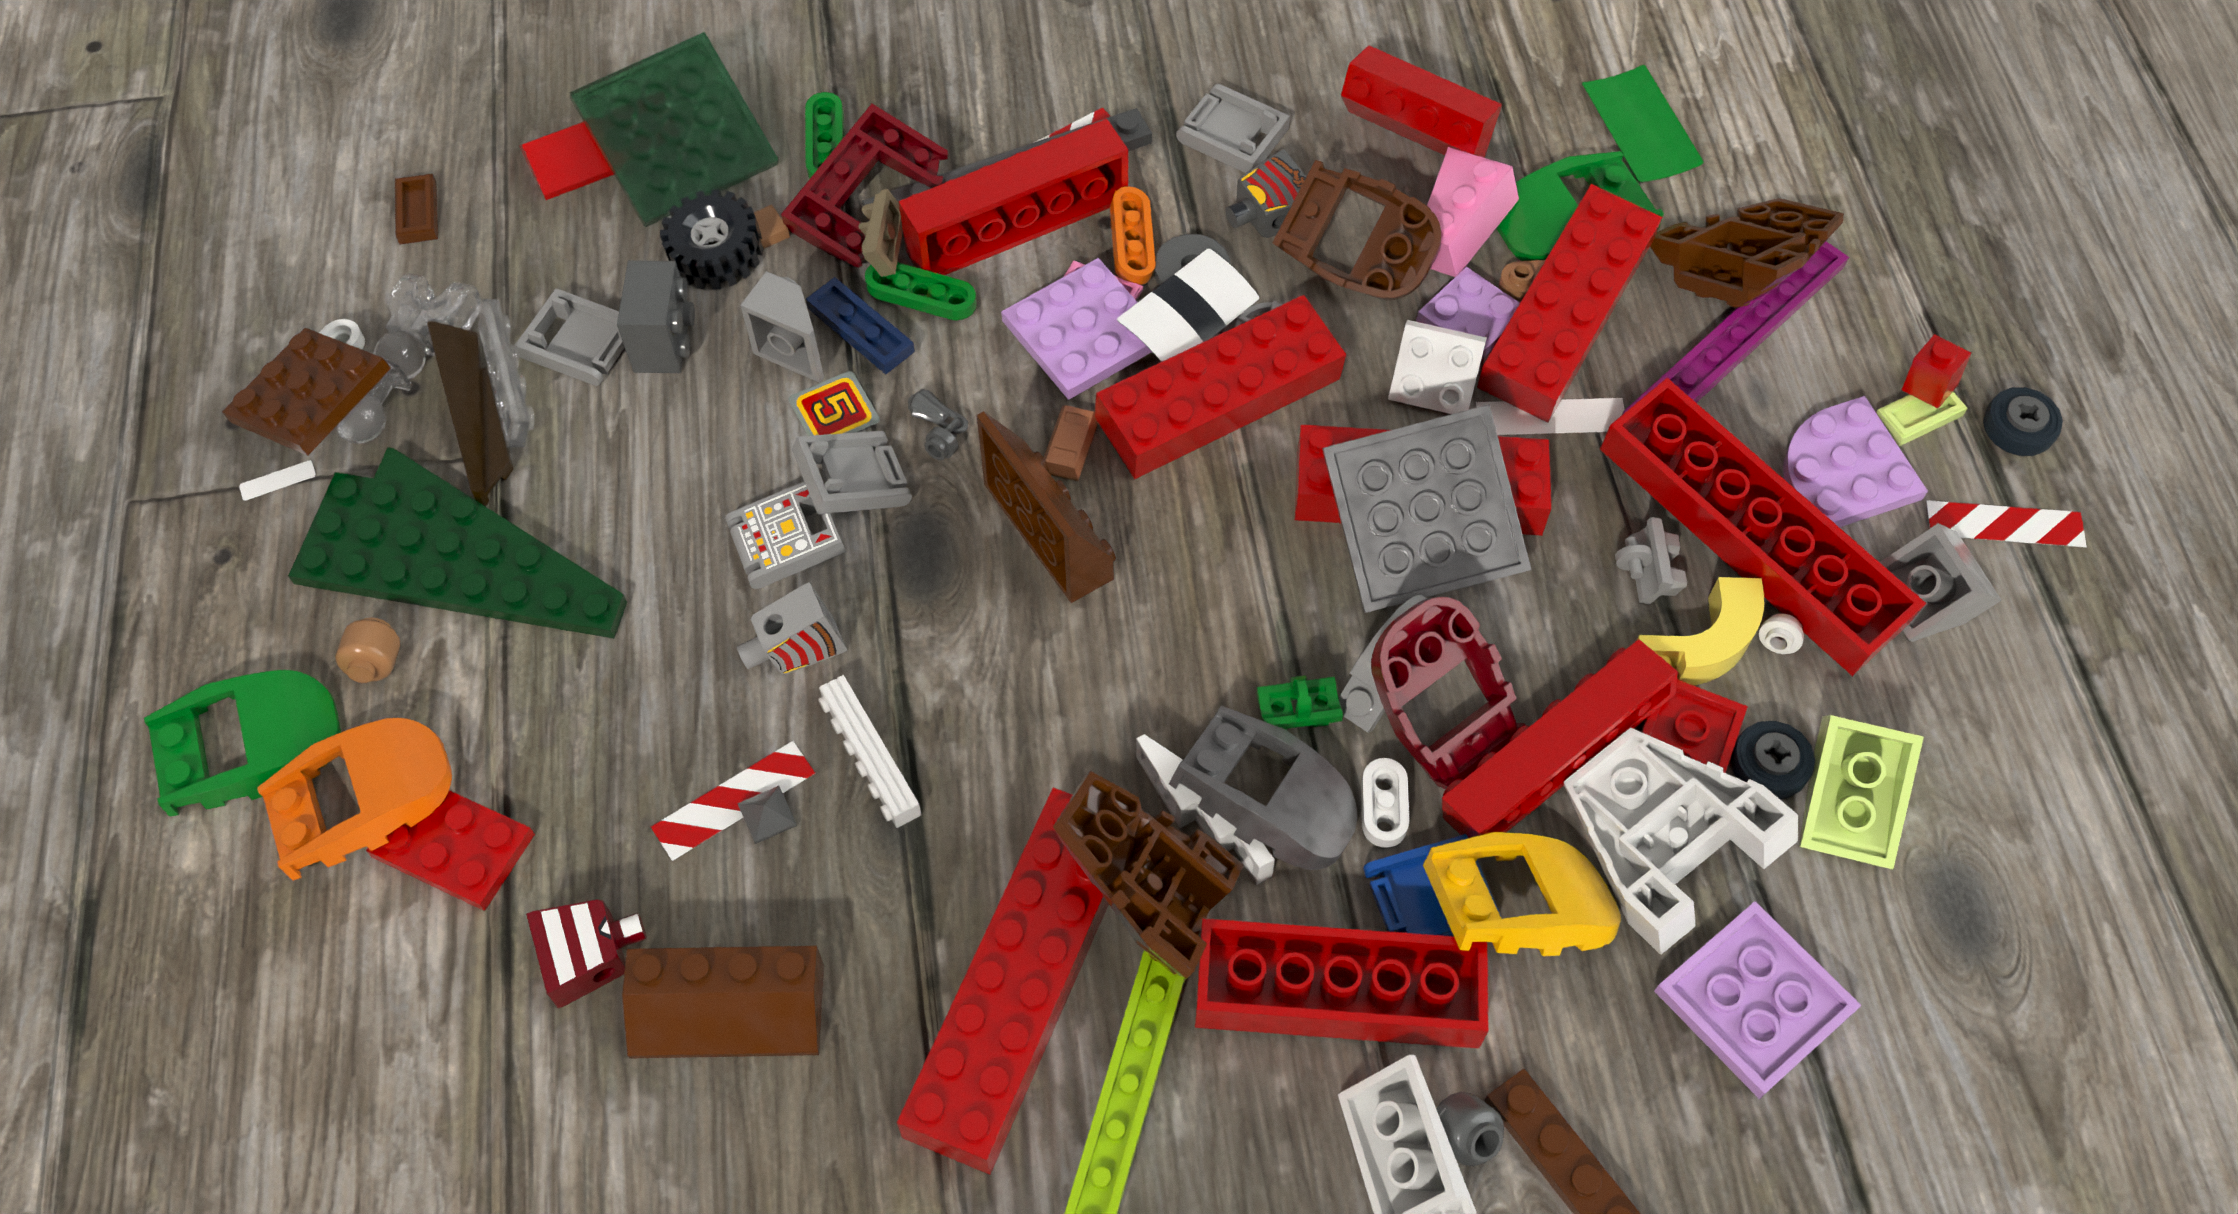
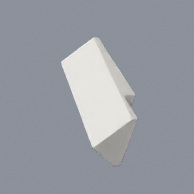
M1407 1055L1338 1094L1374 1214H1477L1415 1055Z

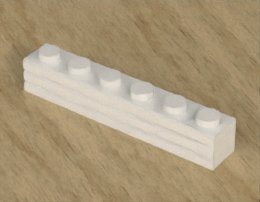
M844 675L820 686L819 689L822 697L818 701L825 713L830 711L833 717L830 721L837 734L842 733L846 740L842 742L849 756L854 754L858 762L855 765L861 777H868L870 784L867 786L873 798H880L883 803L880 809L887 821L892 820L896 828L921 816L918 801Z

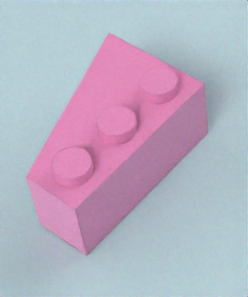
M1448 147L1427 204L1431 211L1435 213L1441 227L1440 249L1430 269L1456 277L1517 203L1519 196L1512 166Z

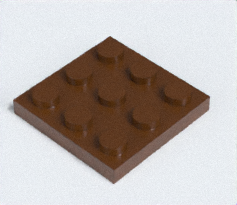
M304 328L300 333L292 337L289 344L262 368L261 373L244 390H241L234 396L233 401L222 413L231 423L309 456L391 368L380 356Z

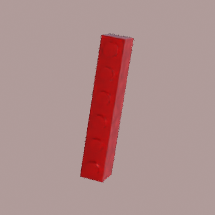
M1640 639L1627 649L1622 647L1616 650L1610 656L1606 665L1596 674L1589 673L1577 683L1571 694L1563 700L1557 699L1549 704L1540 719L1530 727L1525 725L1519 728L1504 748L1497 753L1490 752L1483 757L1476 770L1464 780L1459 778L1453 781L1446 788L1442 797L1443 819L1460 835L1467 834L1468 838L1492 832L1507 833L1562 788L1564 781L1629 728L1634 729L1676 694L1678 671Z

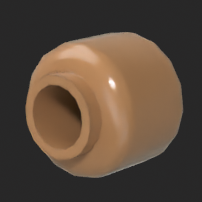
M369 617L354 621L343 632L335 654L336 663L350 679L356 682L380 681L388 677L394 668L400 650V638L390 624L384 620Z

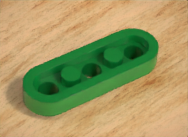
M820 92L812 95L805 105V163L809 179L844 138L842 101L837 95L830 92Z
M898 262L895 274L881 277L872 265L865 272L867 291L876 299L950 320L966 319L976 310L975 289L966 281Z

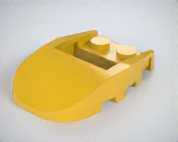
M1492 832L1432 847L1423 864L1460 950L1469 951L1472 942H1492L1497 953L1517 954L1519 948L1539 949L1542 956H1560L1564 947L1576 946L1581 951L1601 948L1612 942L1617 935L1621 914L1605 881L1581 852L1561 840L1533 834ZM1517 855L1524 856L1552 914H1533L1501 919L1476 865L1477 859L1495 856L1496 861H1514Z

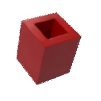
M1934 334L1914 357L1902 391L1938 409L1958 386L1971 352Z

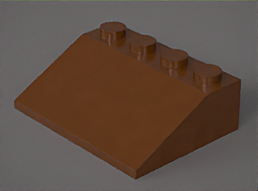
M984 411L976 415L984 485L1068 600L1073 603L1114 580L1113 562L1116 561V556L1111 545L1105 539H1098L1093 532L1092 522L1086 512L1082 509L1077 511L1071 503L1070 494L1061 480L1055 482L1049 474L1048 465L1042 454L1038 451L1033 453L1022 438Z

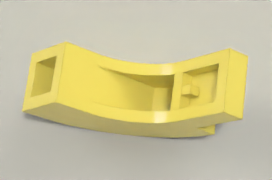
M1718 577L1708 597L1711 627L1702 633L1691 636L1639 635L1637 640L1640 639L1678 671L1677 679L1695 686L1717 679L1738 663L1760 626L1764 613L1762 578Z

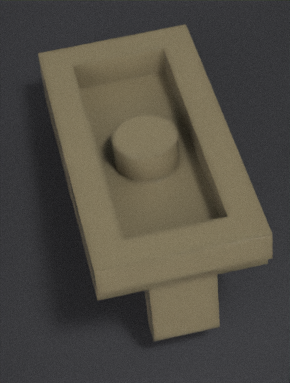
M883 189L880 193L875 194L874 203L862 207V212L869 221L859 223V229L865 235V240L862 243V254L881 277L895 274L903 233L899 202L888 189Z

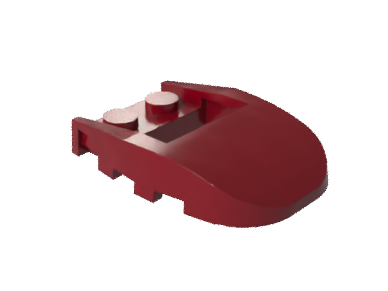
M1435 597L1418 602L1388 625L1374 647L1371 658V671L1381 703L1396 737L1435 784L1446 789L1453 781L1459 778L1464 780L1474 772L1479 762L1490 752L1497 753L1509 743L1513 734L1519 728L1525 726L1526 723H1517L1510 706L1517 699L1512 684L1504 680L1498 664L1502 657L1495 644H1488L1479 632L1480 623L1460 601L1449 597ZM1462 661H1465L1488 702L1427 747V745L1420 742L1402 706Z

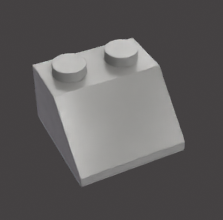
M766 271L740 305L753 354L820 383L824 375L814 329L801 286L788 277H779Z
M1939 523L1880 561L1884 567L1926 602L1921 611L1903 629L1904 634L1911 642L1963 625L2002 601L1957 531Z

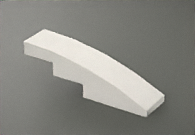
M1145 734L1138 737L1136 741V757L1168 810L1174 816L1178 826L1181 828L1196 820L1202 832L1211 836L1227 851L1234 848L1256 885L1271 878L1275 859L1265 845L1256 839H1253L1250 845L1234 836L1236 827L1217 813L1214 818H1211L1197 807L1202 799L1198 794L1182 784H1179L1176 789L1169 785L1178 765L1183 760Z

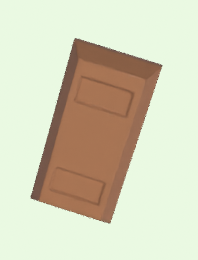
M1067 405L1062 406L1044 455L1050 475L1079 481L1098 426L1095 412Z

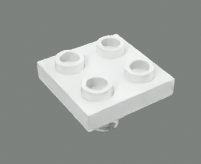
M1407 320L1388 400L1449 414L1469 410L1486 337Z

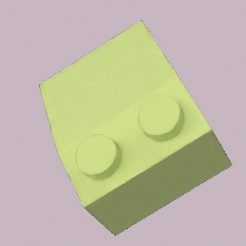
M1822 716L1814 750L1815 764L1813 775L1808 785L1799 847L1894 869L1924 737L1837 716Z

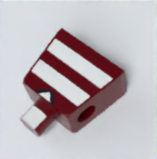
M599 899L526 913L546 993L558 1009L624 975L626 962L622 948L647 939L639 913L614 921L605 902Z

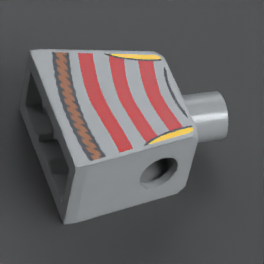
M810 582L753 614L751 622L757 637L737 646L738 653L747 669L770 659L781 674L792 673L848 651L834 617Z

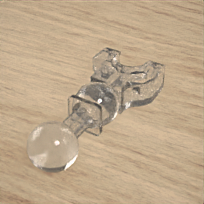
M407 273L400 278L387 297L391 318L385 327L390 333H387L377 341L373 354L382 357L391 369L334 428L342 439L354 444H365L380 436L386 425V413L382 403L392 388L410 390L413 386L410 380L423 371L427 359L426 355L435 356L427 322L434 321L470 330L482 307L481 297L475 286L460 282L452 283L441 295L435 297L432 287L423 275Z

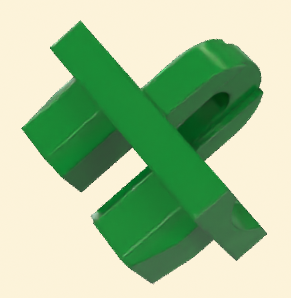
M1306 675L1291 677L1290 683L1257 687L1256 694L1261 719L1269 724L1287 730L1304 726H1329V723L1341 722L1343 720V711L1338 699L1335 677L1307 680ZM1291 700H1297L1295 713L1293 712Z

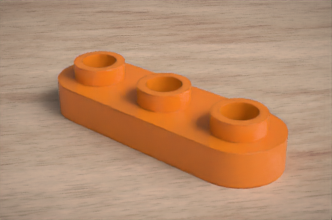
M1122 187L1114 193L1110 205L1115 272L1123 280L1144 285L1151 279L1156 265L1150 200L1138 188Z

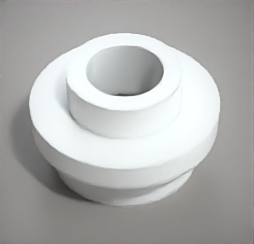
M1775 614L1761 625L1759 639L1770 651L1779 654H1791L1801 648L1804 641V632L1801 623L1795 617L1788 614Z

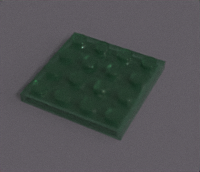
M705 32L570 92L571 101L645 228L664 219V217L671 216L669 209L673 205L678 208L682 207L680 199L686 196L690 200L696 199L695 192L702 190L705 196H710L711 189H720L721 192L778 165L779 159Z

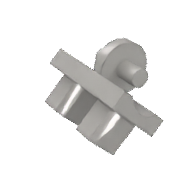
M1650 517L1647 520L1646 527L1626 538V547L1620 549L1615 554L1616 566L1619 569L1630 571L1631 578L1636 581L1639 603L1651 604L1661 595L1676 596L1687 586L1685 571L1670 566V561L1679 554L1681 548L1679 536L1665 532L1662 519Z

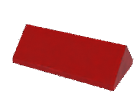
M663 92L519 145L545 200L685 148Z

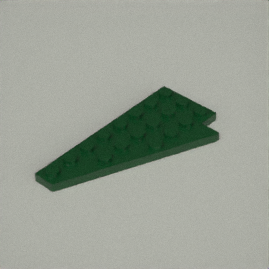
M387 447L374 478L334 473L288 575L295 585L613 639L616 636L627 605L623 593L391 447Z

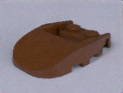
M1315 160L1272 243L1326 281L1374 298L1391 301L1409 295L1424 281L1440 249L1441 227L1435 213L1427 205L1415 197L1410 198L1396 189L1395 184L1382 178L1380 181L1361 175L1360 172L1344 168L1342 173L1325 169L1323 162ZM1347 189L1385 206L1350 274L1312 256Z

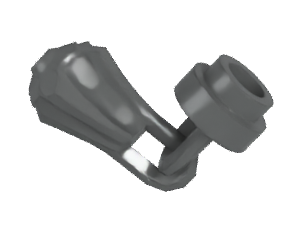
M921 389L908 399V408L911 411V416L940 426L934 427L927 434L924 445L925 450L936 460L950 458L958 449V442L955 437L957 434L963 433L968 429V421L964 416L945 406L932 392ZM948 416L954 418L950 423L945 422Z

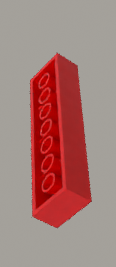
M1669 378L1663 380L1610 425L1600 450L1742 578H1762L1764 598L1782 614L1795 617L1801 623L1804 634L1852 677L1907 627L1926 605L1925 601Z
M1054 787L897 1120V1125L903 1139L989 1175L992 1173L1109 906L1101 891L1090 881L1053 828L1073 796Z

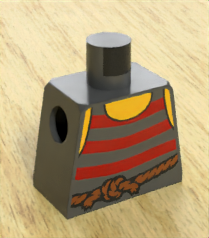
M1285 149L1277 152L1239 178L1237 183V203L1226 207L1225 210L1227 219L1233 228H1238L1251 222L1262 237L1269 238L1277 235L1307 177Z

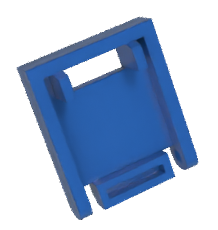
M1467 834L1371 861L1364 865L1363 871L1366 878L1383 876L1381 879L1370 881L1369 886L1387 932L1454 936L1423 864L1432 847L1468 839ZM1477 860V861H1476V865H1477V867H1478V869H1479V871H1480V873H1481V876H1482V878H1483V880H1484V882H1485V884H1486V886H1487V889H1488V891H1489V893H1490V895H1491V897H1492V899H1493V901H1494V898H1493V896H1492V893H1491V891H1490V889H1489V886H1488V884H1487V881H1486V879H1485V877H1484V874H1483V872H1482V870H1481V867H1480V865H1479V862H1478V860Z

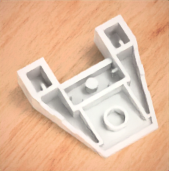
M1629 728L1564 781V787L1628 924L1660 955L1695 927L1694 902L1675 884L1729 840L1734 842L1763 869L1798 841V814L1764 785L1750 779L1747 782L1724 773L1723 768L1709 761L1705 765L1685 756L1683 750L1633 728Z

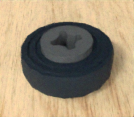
M2011 387L1998 393L1989 403L1985 411L1983 424L1985 432L1991 441L2005 452L2018 456H2035L2047 451L2057 440L2061 433L2063 419L2060 409L2052 399L2040 391L2026 387Z
M1774 720L1761 721L1746 728L1738 737L1731 755V764L1737 779L1744 782L1750 779L1764 785L1779 799H1787L1800 792L1812 777L1815 756L1809 741L1791 725ZM1772 754H1774L1775 756H1777V757L1779 758V760H1781V762L1778 763V762L1773 758Z

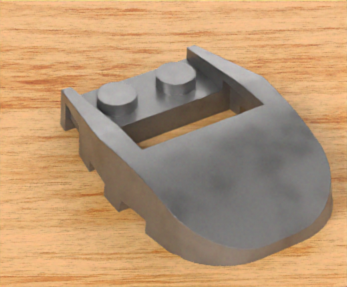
M1220 706L1207 728L1184 760L1180 762L1169 782V785L1174 789L1179 784H1182L1198 794L1202 799L1197 807L1211 818H1214L1217 813L1236 827L1234 836L1249 845L1253 839H1256L1272 847L1274 857L1303 869L1318 870L1334 864L1346 848L1356 828L1357 808L1352 790L1344 777L1327 760L1287 730L1224 706ZM1263 745L1283 755L1282 762L1291 767L1267 806L1225 784V781L1249 746L1259 750Z

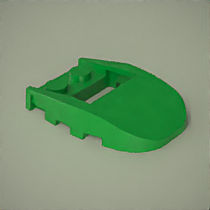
M1621 151L1568 156L1518 180L1516 187L1519 200L1496 229L1512 254L1520 261L1546 260L1578 207V204L1560 179L1571 175L1575 179L1584 177L1589 186L1593 184L1663 217L1664 212L1662 209L1656 210L1622 161L1623 154Z
M294 670L259 672L208 683L144 717V722L149 728L160 798H157L158 805L169 817L179 815L177 807L201 803L207 810L226 806L225 801L246 796L251 800L261 798L263 796L258 793L257 787L312 744L341 733L336 704L330 691L315 678ZM230 697L232 700H236L248 764L210 777L199 715L207 712L208 706Z

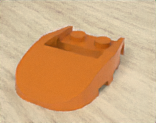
M386 718L366 723L312 744L257 787L258 793L263 796L280 858L277 861L278 867L294 881L302 878L300 869L322 861L327 867H331L347 861L346 854L366 846L373 851L389 843L387 838L389 833L403 824H407L410 827L414 826L440 806L450 789L452 770L440 737L425 725L405 718ZM340 756L342 759H345L361 813L327 830L312 779L321 774L319 768Z

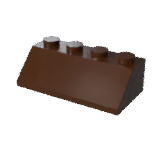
M817 945L627 949L622 991L627 1056L629 1059L819 1055L824 963Z

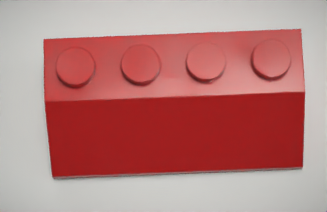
M1370 45L1349 63L1341 92V97L1348 112L1444 156L1448 147L1485 158L1502 107L1501 103Z

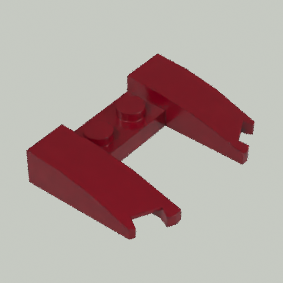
M871 103L781 213L783 223L787 226L788 231L811 245L859 268L863 266L861 260L865 259L862 254V243L865 240V235L859 229V223L861 222L840 210L841 206L878 161L930 188L943 184V176H937L940 160H948V150Z

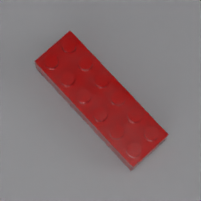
M1104 119L898 201L906 253L916 268L948 275L1110 208L1114 193L1119 188L1128 186V148L1108 119Z
M1591 184L1485 361L1477 388L1549 423L1650 248L1663 217Z
M1302 295L1097 392L1095 417L1133 478L1137 479L1340 380L1346 353L1305 295Z
M1301 424L1297 449L1294 520L1341 523L1322 448L1390 430ZM1498 436L1522 534L1542 536L1551 512L1549 439Z
M1202 918L1200 938L1207 945L1199 960L1195 1028L1480 1049L1489 1031L1487 942H1472L1470 950L1466 951L1459 949L1454 936Z

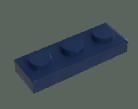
M835 277L805 299L807 309L885 375L915 352L914 343Z

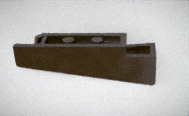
M429 321L427 325L469 486L475 500L487 506L489 504L488 494L500 478L506 480L514 468L491 376L487 367L481 368L480 339L477 332Z

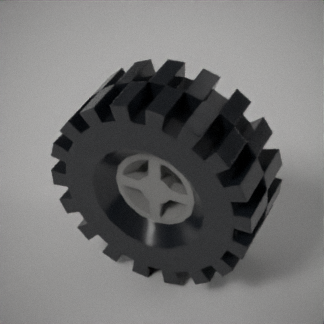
M711 189L710 196H705L702 190L695 192L696 199L690 200L688 196L680 199L682 207L678 208L673 205L669 209L671 218L664 217L662 221L664 230H660V238L668 260L676 261L681 277L686 278L687 285L690 286L694 281L698 289L705 290L706 284H711L713 290L721 289L722 282L728 281L729 287L737 284L735 277L739 275L746 279L750 275L748 267L757 268L760 263L757 255L763 256L764 250L760 240L762 239L754 211L751 206L748 207L747 201L742 197L737 200L735 193L727 191L725 196H722L720 189Z

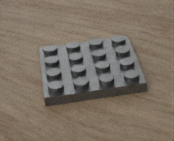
M1490 404L1322 448L1365 613L1405 603L1416 595L1429 597L1531 570Z

